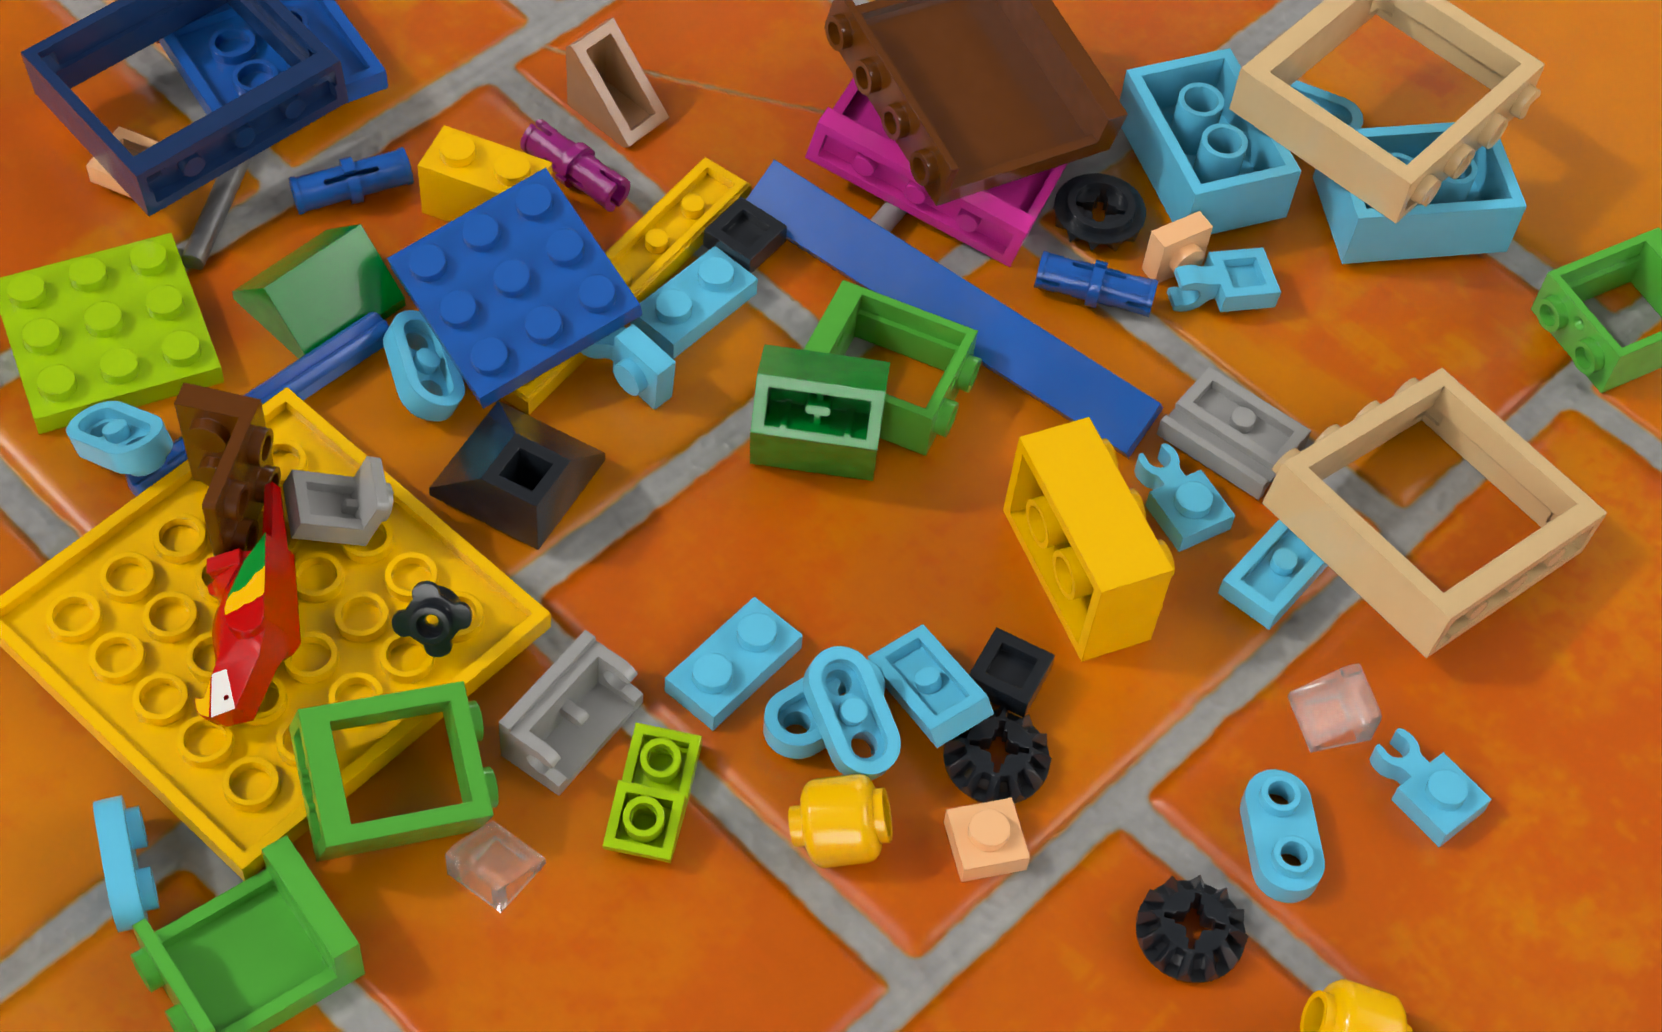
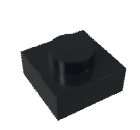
M740 197L704 230L703 246L709 250L716 246L752 273L786 242L787 226L743 197Z
M996 627L969 675L987 694L990 702L998 706L1004 704L1007 710L1024 717L1050 673L1055 655Z

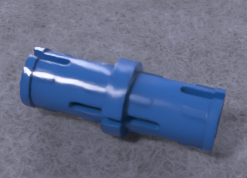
M404 147L354 162L351 156L339 159V166L288 178L299 215L304 214L306 211L350 200L352 205L364 202L365 195L405 184H414L411 165Z
M1043 251L1034 288L1055 291L1085 300V306L1096 308L1098 303L1149 317L1159 280L1107 268L1108 262L1096 260L1095 264Z

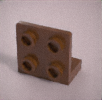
M183 383L174 405L192 478L209 486L202 502V510L213 555L216 556L238 548L242 551H252L258 540V518L264 506L265 484L274 482L280 486L281 470L279 467L274 466L271 453L274 439L273 430L266 427L261 399Z

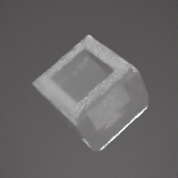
M1359 663L1342 667L1290 691L1288 694L1289 702L1310 753L1369 741L1372 739L1382 718L1380 708Z
M493 820L455 843L445 853L447 874L500 913L546 864V859Z

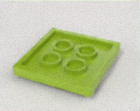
M172 233L0 277V314L38 434L67 427L69 422L81 411L101 402L120 401L138 407L177 396L183 383L209 387L224 382L219 359Z

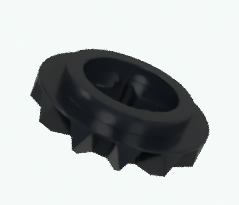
M1101 173L1083 174L1068 180L1058 190L1053 206L1056 214V227L1067 230L1069 242L1087 241L1091 252L1099 244H1105L1116 252L1122 242H1135L1146 219L1145 203L1138 191L1120 178ZM1098 202L1104 203L1102 210H1105V218L1101 222L1092 219L1093 210L1097 208Z
M1003 704L998 709L993 710L994 714L948 741L944 746V764L950 779L964 794L982 803L1012 798L1015 804L1031 797L1046 780L1052 759L1049 756L1047 747V734L1039 733L1033 726L1030 714L1021 718L1009 713ZM996 737H1002V742H1005V751L1010 754L1006 756L1004 764L1000 765L999 773L993 772L994 763L991 762V753L986 751L990 749L992 741Z
M1201 875L1192 880L1180 881L1171 876L1163 885L1155 890L1150 889L1136 917L1137 940L1146 958L1162 973L1184 982L1201 983L1213 981L1230 972L1239 962L1248 939L1244 926V909H1237L1229 899L1227 887L1217 890L1212 886L1204 884ZM1191 908L1197 909L1196 914L1200 915V926L1211 929V931L1203 930L1199 939L1195 941L1193 948L1189 949L1186 927L1175 922H1183L1187 913H1190Z

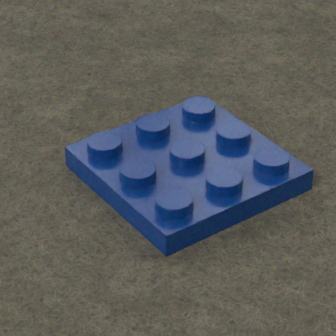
M279 0L341 61L349 100L347 103L388 88L385 68L335 0ZM228 3L159 40L160 45L206 115L291 68Z
M546 168L387 258L394 274L483 409L643 315L640 303Z

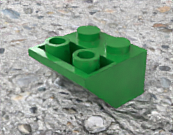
M765 344L756 378L750 429V464L873 481L890 362Z

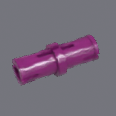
M543 119L536 120V126L530 124L525 130L520 142L521 149L527 154L552 162V171L556 173L555 177L561 184L567 188L576 187L608 212L615 210V204L619 207L625 201L630 191V181L601 163L600 160L594 157L595 151L585 143L573 142Z

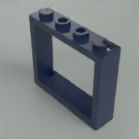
M116 0L21 52L35 94L148 216L162 210L349 101L341 61L279 0ZM226 3L291 66V68L135 156L121 144L71 90V88Z

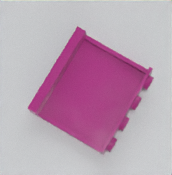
M852 78L834 108L827 107L819 119L805 156L806 159L1008 267L1013 263L1068 165L1067 163L936 206L924 186L919 185L915 181L911 173L909 161L895 140L890 139L885 133L880 116L868 97L858 90L854 78Z

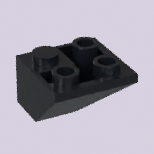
M497 401L429 487V494L539 550L604 463L605 453L507 404Z

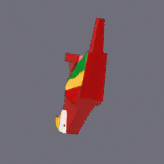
M274 482L265 484L262 538L253 550L242 551L238 548L207 558V574L213 580L207 585L209 594L219 600L212 629L216 660L204 697H196L194 701L196 711L201 717L211 723L225 727L254 721L277 668L283 660L291 657L301 644L295 555L288 550L281 488Z

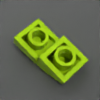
M635 723L622 780H618L602 845L603 849L671 863L700 756L702 736Z

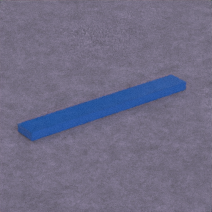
M775 159L747 197V201L787 226L786 239L855 284L977 330L973 356L981 358L983 366L1071 422L1090 417L1101 439H1108L1114 450L1128 459L1163 410L1162 404Z

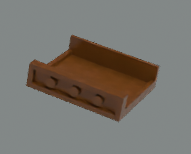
M833 0L825 22L824 29L829 44L834 50L839 51L853 73L858 90L868 97L881 118L885 133L898 144L910 163L911 173L915 181L919 185L924 186L936 206L1110 150L1128 115L1052 0H875L857 6L853 0Z

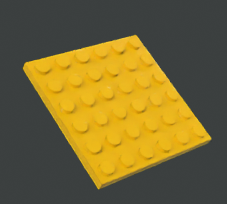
M288 387L265 402L262 407L266 427L271 428L274 435L271 452L274 466L279 467L281 470L279 487L281 488L288 550L295 555L301 644L295 653L288 659L283 660L277 668L254 721L225 727L209 722L196 711L194 699L196 697H204L215 666L216 659L212 629L219 600L211 596L207 585L213 581L211 576L207 574V558L214 555L202 510V502L209 486L201 481L193 480L188 459L0 596V647L243 881L254 876L265 866L261 849L286 835L293 843L309 830L289 726L298 709L464 681L468 697L551 628V613L386 471H384L385 480L391 484L393 489L392 511L389 518L381 522L366 546L292 539L283 490V483L291 470L354 477L367 455ZM264 506L258 518L259 534L257 543L262 538ZM422 581H431L439 586L450 589L459 597L461 602H465L470 606L473 613L470 626L466 629H460L452 639L453 646L450 653L443 657L428 655L423 644L410 636L401 637L397 635L392 627V618L395 612L406 609L412 599L414 586ZM435 615L426 616V620L430 624L438 623V618ZM443 712L332 731L345 797L350 796L444 717Z

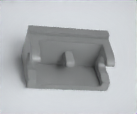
M584 630L499 721L501 756L559 796L643 703V693L630 683L638 675L637 671L622 657L596 641V637L593 634Z

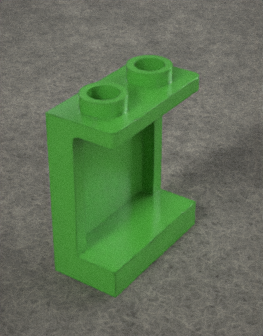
M287 835L261 849L266 869L155 932L146 918L132 925L140 949L130 954V958L148 990L152 993L163 987L174 1004L173 1007L164 1011L174 1032H269L365 974L359 942Z

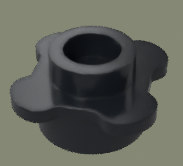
M422 581L414 586L412 599L406 609L395 612L392 618V627L397 635L401 637L410 636L423 644L428 655L443 657L450 653L453 646L452 639L460 629H466L470 626L473 613L470 606L465 602H461L459 597L450 589L439 586L431 581ZM435 615L438 618V623L430 624L426 620V616Z

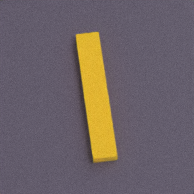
M705 157L605 252L639 303L654 293L703 245L704 230L740 197L747 199L751 193V184ZM579 352L504 396L503 399L527 415H530L588 357Z

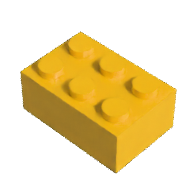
M1090 417L1019 437L1003 511L1081 662L1151 640L1159 613L1163 608V601L1171 577L1174 575V560L1166 542L1162 539L1157 540L1146 520V511L1141 496L1134 488H1128L1119 472L1118 460L1112 444L1106 438L1101 439Z

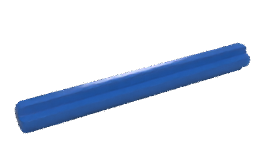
M370 312L243 396L261 399L263 405L288 387L300 399L305 400L383 348V337L389 328V324L377 312ZM182 436L173 441L171 452L166 457L163 466L158 470L139 477L132 476L131 474L125 475L128 487L135 496L141 494L188 459Z

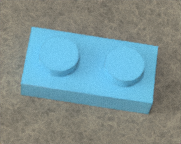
M714 246L640 303L643 315L630 322V325L635 324L674 359L757 294L758 278Z
M1278 520L1222 580L1218 594L1270 630L1328 565L1284 523Z
M753 597L665 677L664 691L713 731L801 649L803 635L760 600Z
M924 624L868 656V659L881 670L885 679L886 689L936 748L994 714L987 694Z

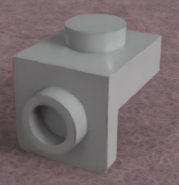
M367 456L354 477L291 470L283 483L292 539L366 546L381 522L389 518L393 507V489L391 484L385 480L382 460L378 457Z

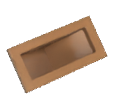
M614 17L607 19L566 47L567 104L623 148L631 146L670 118Z

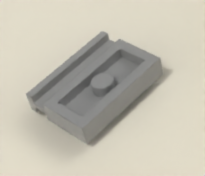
M1210 366L1177 401L1173 411L1161 419L1157 431L1158 436L1258 500L1264 495L1266 488L1273 482L1276 473L1272 471L1275 463L1293 448L1301 451L1307 444L1311 430Z

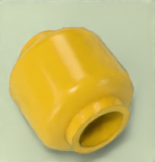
M848 774L813 779L803 787L800 805L789 807V830L794 847L805 846L812 862L820 868L872 862L880 855L882 843H890L892 841V816L886 789L884 787L875 788L870 778L864 774Z
M1347 979L1334 981L1328 984L1323 991H1315L1309 997L1304 1007L1300 1022V1032H1413L1411 1026L1407 1024L1406 1012L1399 998L1386 991Z

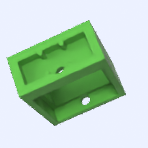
M1659 227L1548 272L1531 307L1541 326L1553 335L1572 358L1576 368L1589 378L1600 393L1662 368V331L1621 347L1583 303L1585 300L1631 282L1662 318V230Z
M845 280L841 282L804 350L845 355L854 337L944 370L945 372L926 408L888 394L885 395L879 438L924 456L927 455L937 434L943 437L949 434L959 408V402L954 400L959 390L967 393L970 392L982 361L981 358L973 356L977 330Z
M464 681L298 709L289 726L316 862L479 831L494 815L492 808L498 806L499 793L496 777L490 766L483 767L477 743L482 741L484 736L481 710L475 700L468 701ZM443 712L463 803L351 824L332 731Z

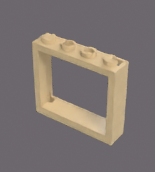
M1324 0L1240 69L1229 109L1396 224L1417 204H1422L1426 207L1437 194L1441 183L1448 176L1454 180L1461 176L1479 148L1482 146L1486 149L1493 147L1503 135L1510 120L1514 117L1521 120L1526 116L1530 105L1540 97L1541 90L1536 88L1545 63L1447 0ZM1375 14L1491 89L1489 93L1408 165L1290 86Z
M1443 368L1420 381L1417 378L1409 379L1396 391L1392 398L1382 404L1377 400L1370 402L1357 414L1353 421L1343 427H1340L1338 424L1328 427L1316 439L1314 444L1301 452L1297 448L1286 452L1272 468L1276 476L1262 502L1265 507L1425 658H1428L1581 553L1607 514L1602 507ZM1421 420L1541 527L1444 593L1322 481Z

